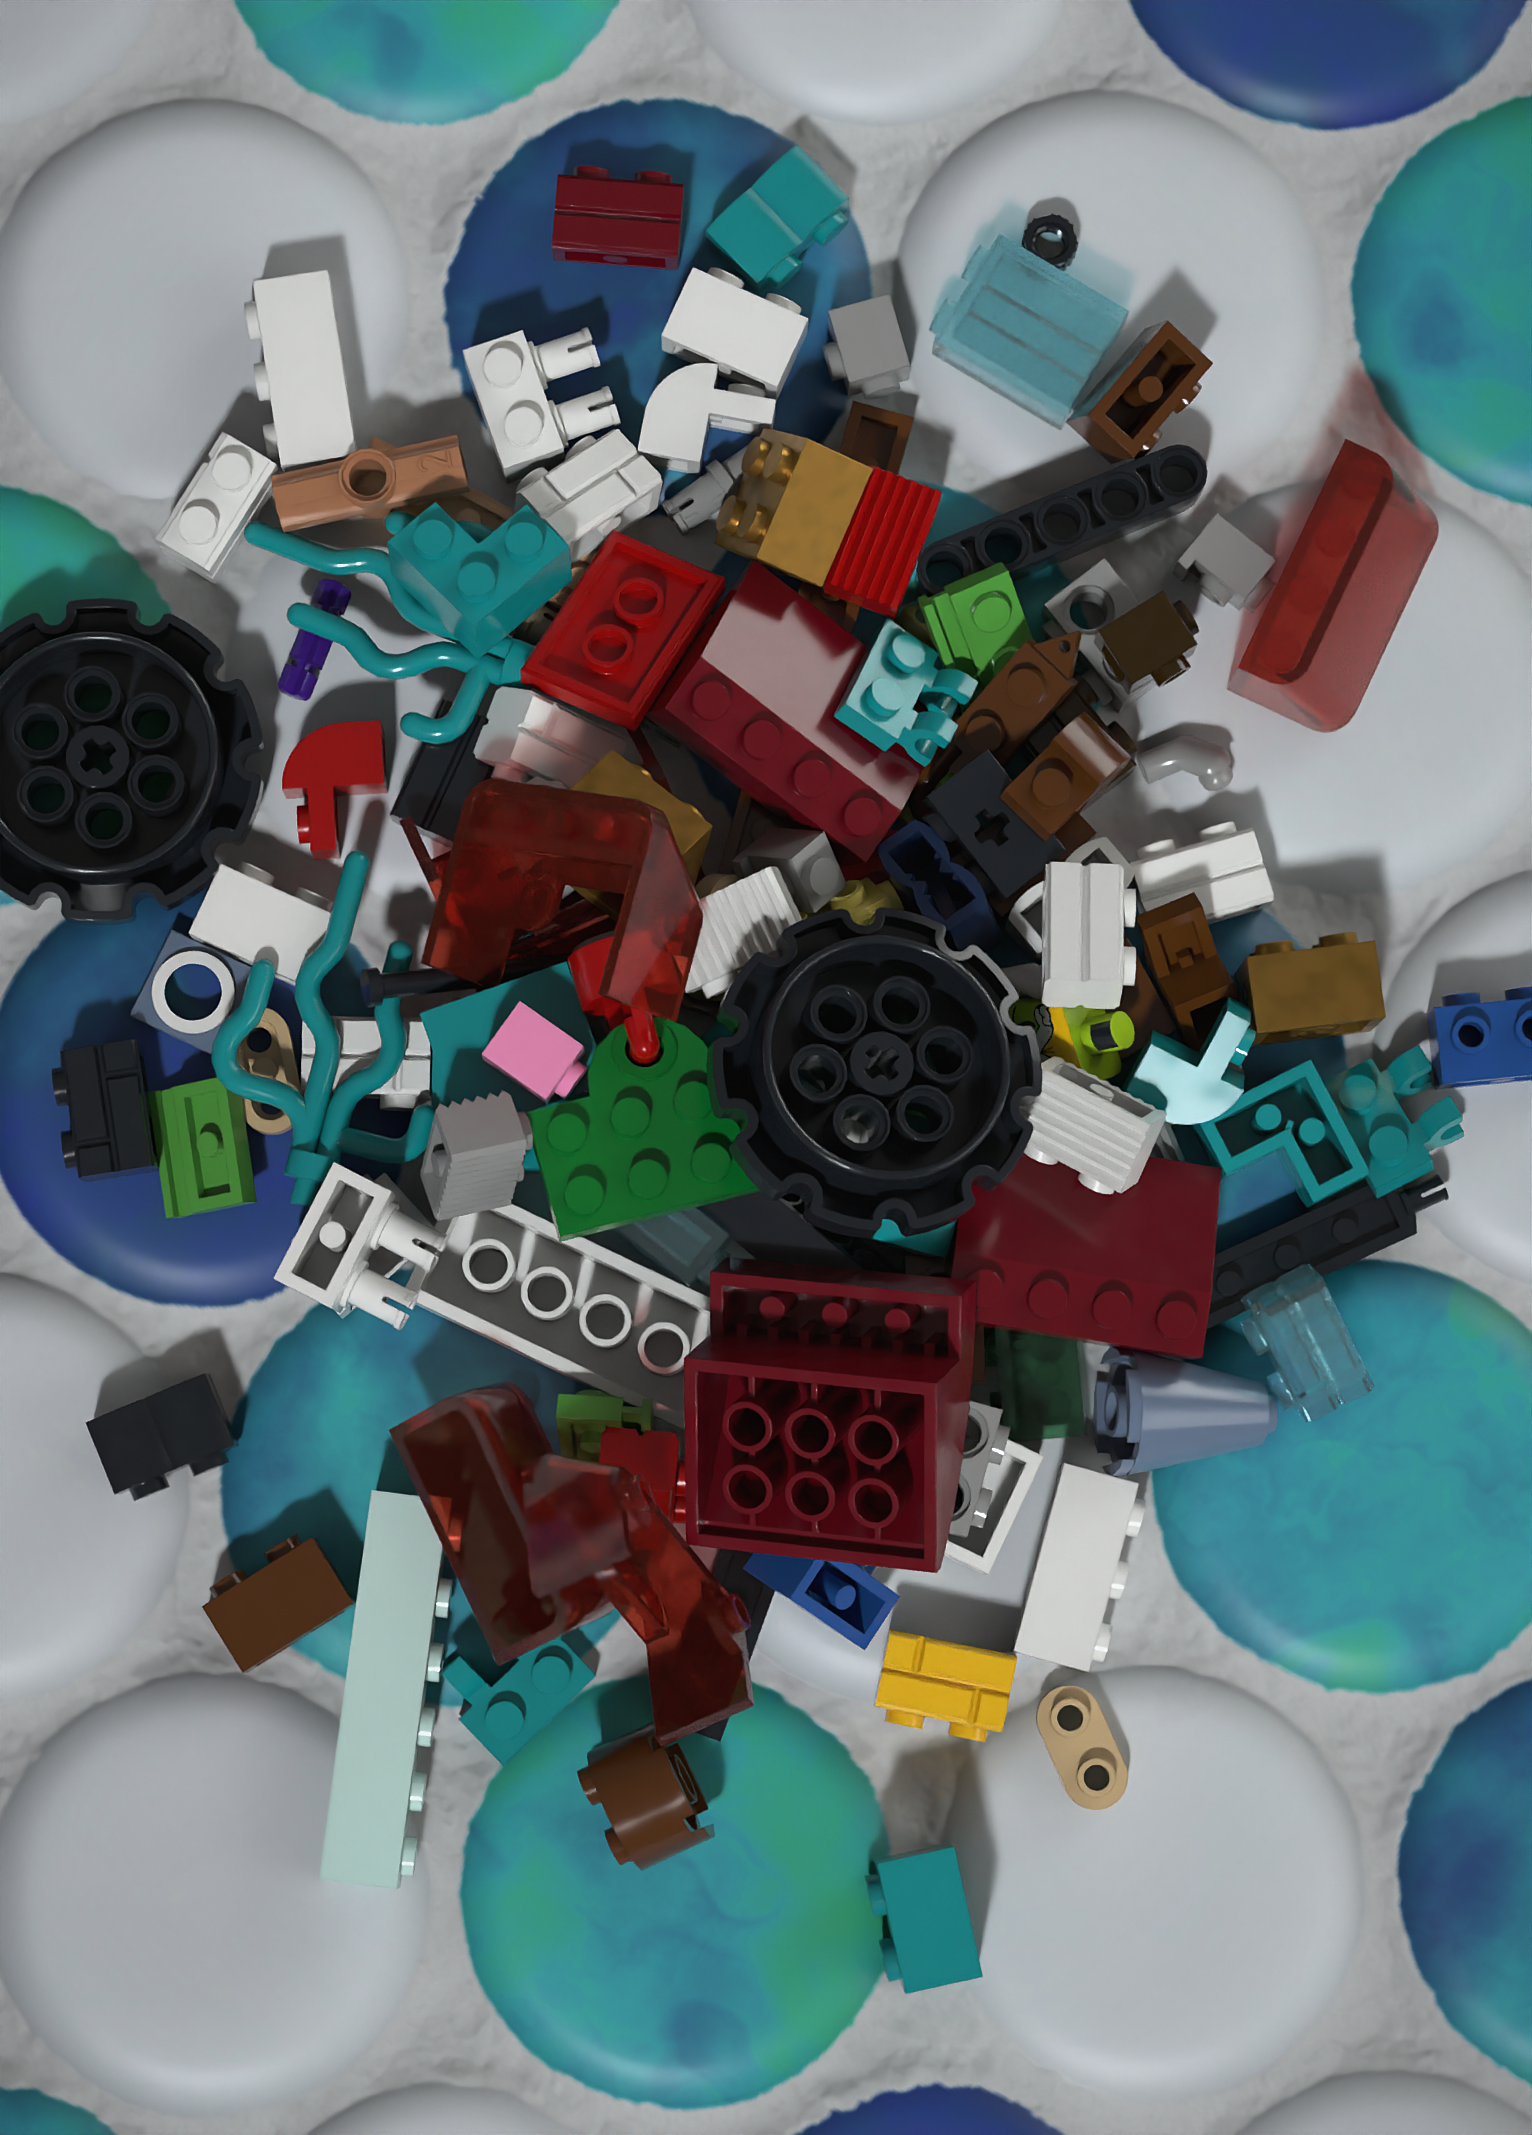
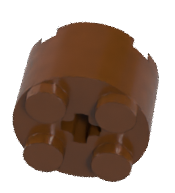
M659 1718L587 1753L588 1765L577 1770L580 1784L588 1800L593 1806L602 1803L612 1827L604 1830L615 1859L621 1866L628 1862H634L640 1870L648 1869L715 1836L713 1824L701 1828L698 1814L708 1810L705 1797L678 1742L666 1748L658 1734L669 1730L665 1722Z

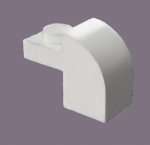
M698 363L685 366L667 376L650 396L644 413L637 450L638 455H643L653 467L700 475L709 427L759 436L764 427L773 429L776 400L765 398L766 392L763 389L746 384H729L728 391L716 389L718 383V364Z

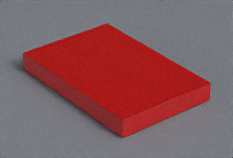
M612 530L521 668V683L635 732L725 592V577Z

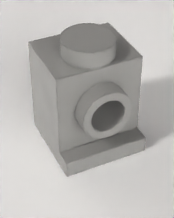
M1216 513L1177 561L1172 574L1183 581L1191 572L1198 578L1195 582L1196 588L1216 605L1225 607L1229 602L1238 610L1245 607L1253 613L1276 584L1267 577L1276 559Z
M771 827L731 861L739 881L770 866L778 867L798 912L816 913L847 886L824 831Z

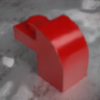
M381 720L342 722L321 727L308 734L297 744L285 764L282 777V791L286 799L308 798V805L297 806L299 844L310 843V850L315 860L340 859L337 796L388 793L385 731Z

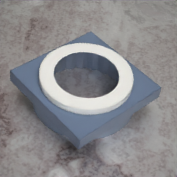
M171 930L130 1016L212 1055V1044L219 1027L239 1007L242 1001L250 966ZM186 964H201L208 967L217 975L221 983L222 996L218 1007L211 1015L201 1020L191 1021L176 1016L169 1009L165 1000L164 990L167 979L173 971Z

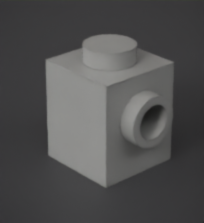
M890 294L828 311L827 326L832 342L823 345V352L832 381L843 379L848 396L863 393L866 400L885 397L900 390L899 382L906 381L909 378L910 363Z

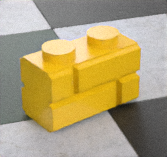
M889 1630L874 1706L887 1709L884 1722L922 1729L924 1718L929 1717L950 1722L948 1735L986 1742L988 1730L1001 1733L1003 1731L1017 1656Z

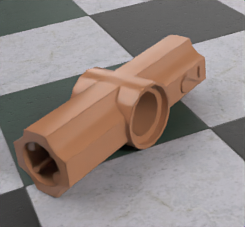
M458 435L381 452L372 448L359 449L350 453L341 461L271 476L276 510L284 533L357 516L369 519L382 518L398 507L470 491L465 460ZM377 471L386 475V483L379 493L372 496H362L355 492L356 483L363 474Z

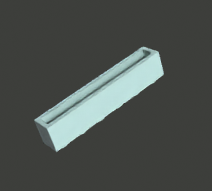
M371 1490L320 1866V1880L398 1889L401 1885L402 1875L411 1877L414 1875L418 1838L407 1836L410 1810L422 1812L427 1773L416 1772L419 1746L431 1747L436 1708L424 1707L428 1681H440L444 1655V1644L433 1642L436 1617L448 1618L453 1579L442 1578L445 1552L457 1553L461 1528V1515L450 1514L452 1504L450 1500Z

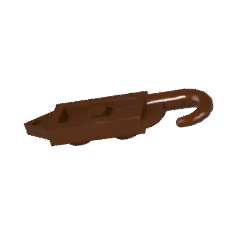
M1075 631L1041 643H1036L1033 639L1026 641L955 722L958 724V727L951 742L945 748L938 746L931 762L922 770L908 798L911 813L917 821L924 823L922 816L929 812L921 801L933 791L949 771L956 774L987 749L1004 769L1077 686L1079 682L1073 676L1082 635L1081 631ZM1064 640L1070 643L1069 651L1063 648Z

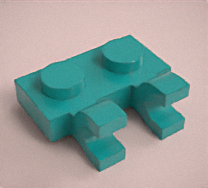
M887 618L875 630L833 716L885 752L897 742L905 748L908 755L926 767L931 762L938 746L945 748L951 742L958 724L950 719L958 703L965 705L971 699L978 681L960 670L950 668L937 670L933 665L939 653ZM919 700L925 704L928 712L917 713L914 711L913 707L916 701Z
M1420 1045L1399 1055L1392 1061L1387 1070L1381 1073L1373 1059L1369 1058L1323 1082L1371 1173L1365 1179L1377 1199L1434 1170L1433 1159L1428 1152L1464 1137V1131L1459 1124L1463 1121V1117L1451 1096L1430 1106L1413 1123H1410L1398 1103L1399 1100L1407 1096L1415 1095L1434 1086L1433 1079L1428 1073L1432 1070L1431 1063Z
M507 1609L488 1626V1629L518 1661L492 1686L482 1678L461 1654L441 1671V1675L471 1704L458 1718L459 1721L503 1766L596 1677V1674L552 1628L537 1641Z

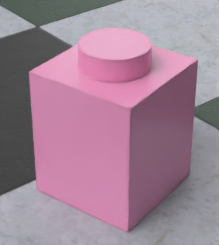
M521 1001L518 1002L482 1052L484 1062L546 1106L555 1094L566 1099L587 1070V1067L579 1062L585 1054L584 1046Z

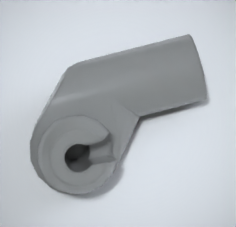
M1190 735L1178 737L1136 755L1139 768L1148 784L1183 770L1199 776V782L1206 790L1218 791L1227 787L1233 778V772L1229 766L1232 760L1227 751L1221 746Z

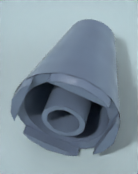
M1110 1347L1102 1357L1100 1364H1112L1108 1381H1096L1093 1423L1097 1453H1109L1112 1461L1111 1464L1102 1466L1106 1474L1127 1476L1261 1446L1266 1439L1267 1433H1273L1276 1429L1278 1420L1277 1401L1274 1395H1268L1266 1387L1262 1382L1132 1349Z

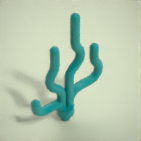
M394 510L386 516L385 527L391 534L396 535L417 516L404 511ZM466 520L456 521L478 544L494 531L484 524ZM252 521L246 525L244 538L251 545L315 570L338 576L365 572L375 574L386 584L392 603L404 620L420 630L452 641L425 644L406 653L391 654L380 650L364 629L347 619L301 602L292 604L287 610V620L290 624L344 646L361 668L377 677L400 680L418 676L438 667L454 668L467 673L450 711L444 717L435 719L417 712H408L403 715L400 720V729L407 736L431 744L452 742L463 735L472 723L490 683L500 687L531 690L532 687L521 683L520 670L536 646L507 635L481 658H475L392 576L389 554L385 551L365 546L337 550L290 532L284 533L282 529L261 521Z
M354 850L347 854L323 941L303 961L295 980L294 999L300 1016L311 1031L315 1041V1054L304 1096L296 1088L279 1080L245 1071L237 1060V1050L240 1043L260 1023L268 1004L276 970L270 960L260 958L252 963L242 1001L239 1007L219 1027L212 1044L211 1062L215 1074L228 1091L245 1099L275 1106L289 1117L293 1128V1136L284 1175L295 1179L290 1203L307 1208L311 1207L334 1162L340 1163L342 1152L384 1163L402 1164L416 1159L426 1150L436 1110L429 1104L418 1105L412 1113L406 1134L400 1138H390L349 1128L352 1113L357 1102L365 1095L381 1088L396 1075L405 1057L407 1033L400 1011L402 997L383 999L381 1006H375L374 1017L381 1038L380 1051L376 1059L368 1066L352 1073L336 1087L329 1102L340 1060L341 1038L334 1019L323 1005L320 996V986L323 978L343 958L352 936L370 865L369 857L360 850ZM398 939L390 944L382 973L409 970L413 956V949L409 942Z

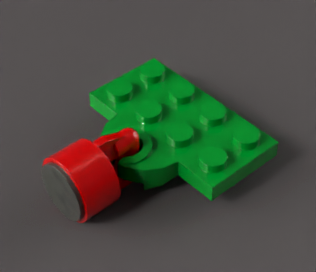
M648 926L622 928L592 937L577 945L568 957V963L582 1013L588 1016L605 1015L609 1034L597 1046L586 1078L588 1097L526 1112L532 1129L533 1149L559 1242L760 1191L746 1176L729 1151L730 1144L740 1133L739 1126L732 1119H719L713 1114L707 1085L706 1065L708 1048L686 1026L656 1016L653 1002L668 996L676 989L667 951L659 931H655Z

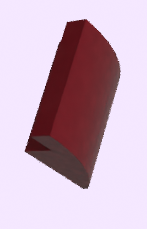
M726 1257L710 1271V1335L684 1357L686 1545L937 1573L941 1569L963 1459L973 1372L976 1281Z

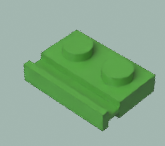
M1002 562L943 587V592L929 598L926 594L917 598L937 653H939L938 657L943 669L960 670L978 681L971 699L965 705L961 703L957 705L962 714L1026 641L1033 639L1009 571Z
M217 1077L175 1086L172 1089L148 1092L166 1218L188 1217V1215L208 1213L256 1203L257 1199L242 1097L228 1091Z
M583 1390L575 1395L558 1394L556 1422L564 1474L597 1475L601 1433L607 1427L637 1429L638 1435L642 1436L646 1430L656 1431L653 1399H643L642 1407H625L623 1397H612L608 1393L599 1390Z

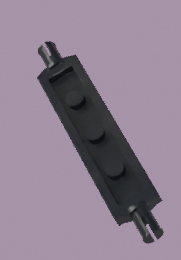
M1436 1174L1434 1177L1404 1190L1401 1186L1378 1199L1370 1186L1367 1185L1215 1254L1207 1329L1417 1234L1415 1213L1449 1199L1446 1187L1426 1197L1421 1196V1194L1444 1184L1442 1179Z

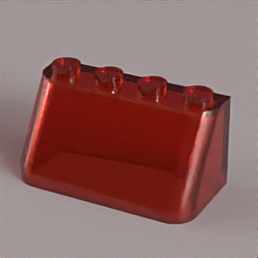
M1345 439L1226 689L1317 732L1329 733L1340 730L1355 715L1439 534V524L1434 511L1379 454Z
M502 1381L462 1391L441 1400L389 1430L498 1666L591 1625L613 1612L617 1601L615 1579L607 1567L588 1526L587 1519L582 1513L564 1475L560 1461L555 1455L536 1415L533 1404L519 1386L512 1382Z

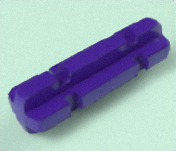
M322 578L318 581L311 600L315 604L314 607L336 616L339 614L344 615L351 598V591L348 586L341 582ZM299 629L289 653L290 658L293 659L291 665L285 664L278 681L279 691L297 700L307 701L310 699L318 680L314 674L316 669L322 670L333 641Z

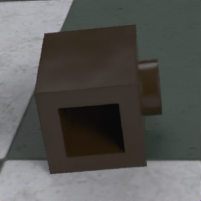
M1164 590L1099 629L1094 643L1129 695L1153 679L1160 688L1188 671L1191 665L1187 658L1193 655L1198 645L1193 636L1199 633V628L1185 604L1181 600L1171 603Z

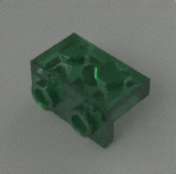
M984 1328L988 1367L998 1366L1000 1391L990 1392V1406L1003 1410L999 1424L1010 1427L1008 1440L1019 1443L1088 1436L1079 1342L1004 1329Z

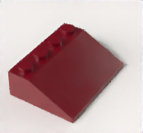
M756 560L750 561L681 659L645 715L793 829L824 831L837 863L841 866L861 864L868 861L901 813L924 769V766L908 755L905 748L897 742L885 752L833 716L867 647ZM917 700L913 710L917 713L928 712L925 704Z
M1023 1152L1013 1170L994 1191L989 1192L980 1186H971L975 1204L964 1216L957 1219L954 1234L946 1255L943 1278L976 1281L975 1325L1115 1348L1132 1349L1189 1360L1202 1358L1212 1296L1221 1168L1149 1156L1135 1185L1121 1194L1117 1191H1114L1113 1194H1102L1084 1186L1078 1180L1079 1171L1060 1161L1054 1165L1041 1163Z

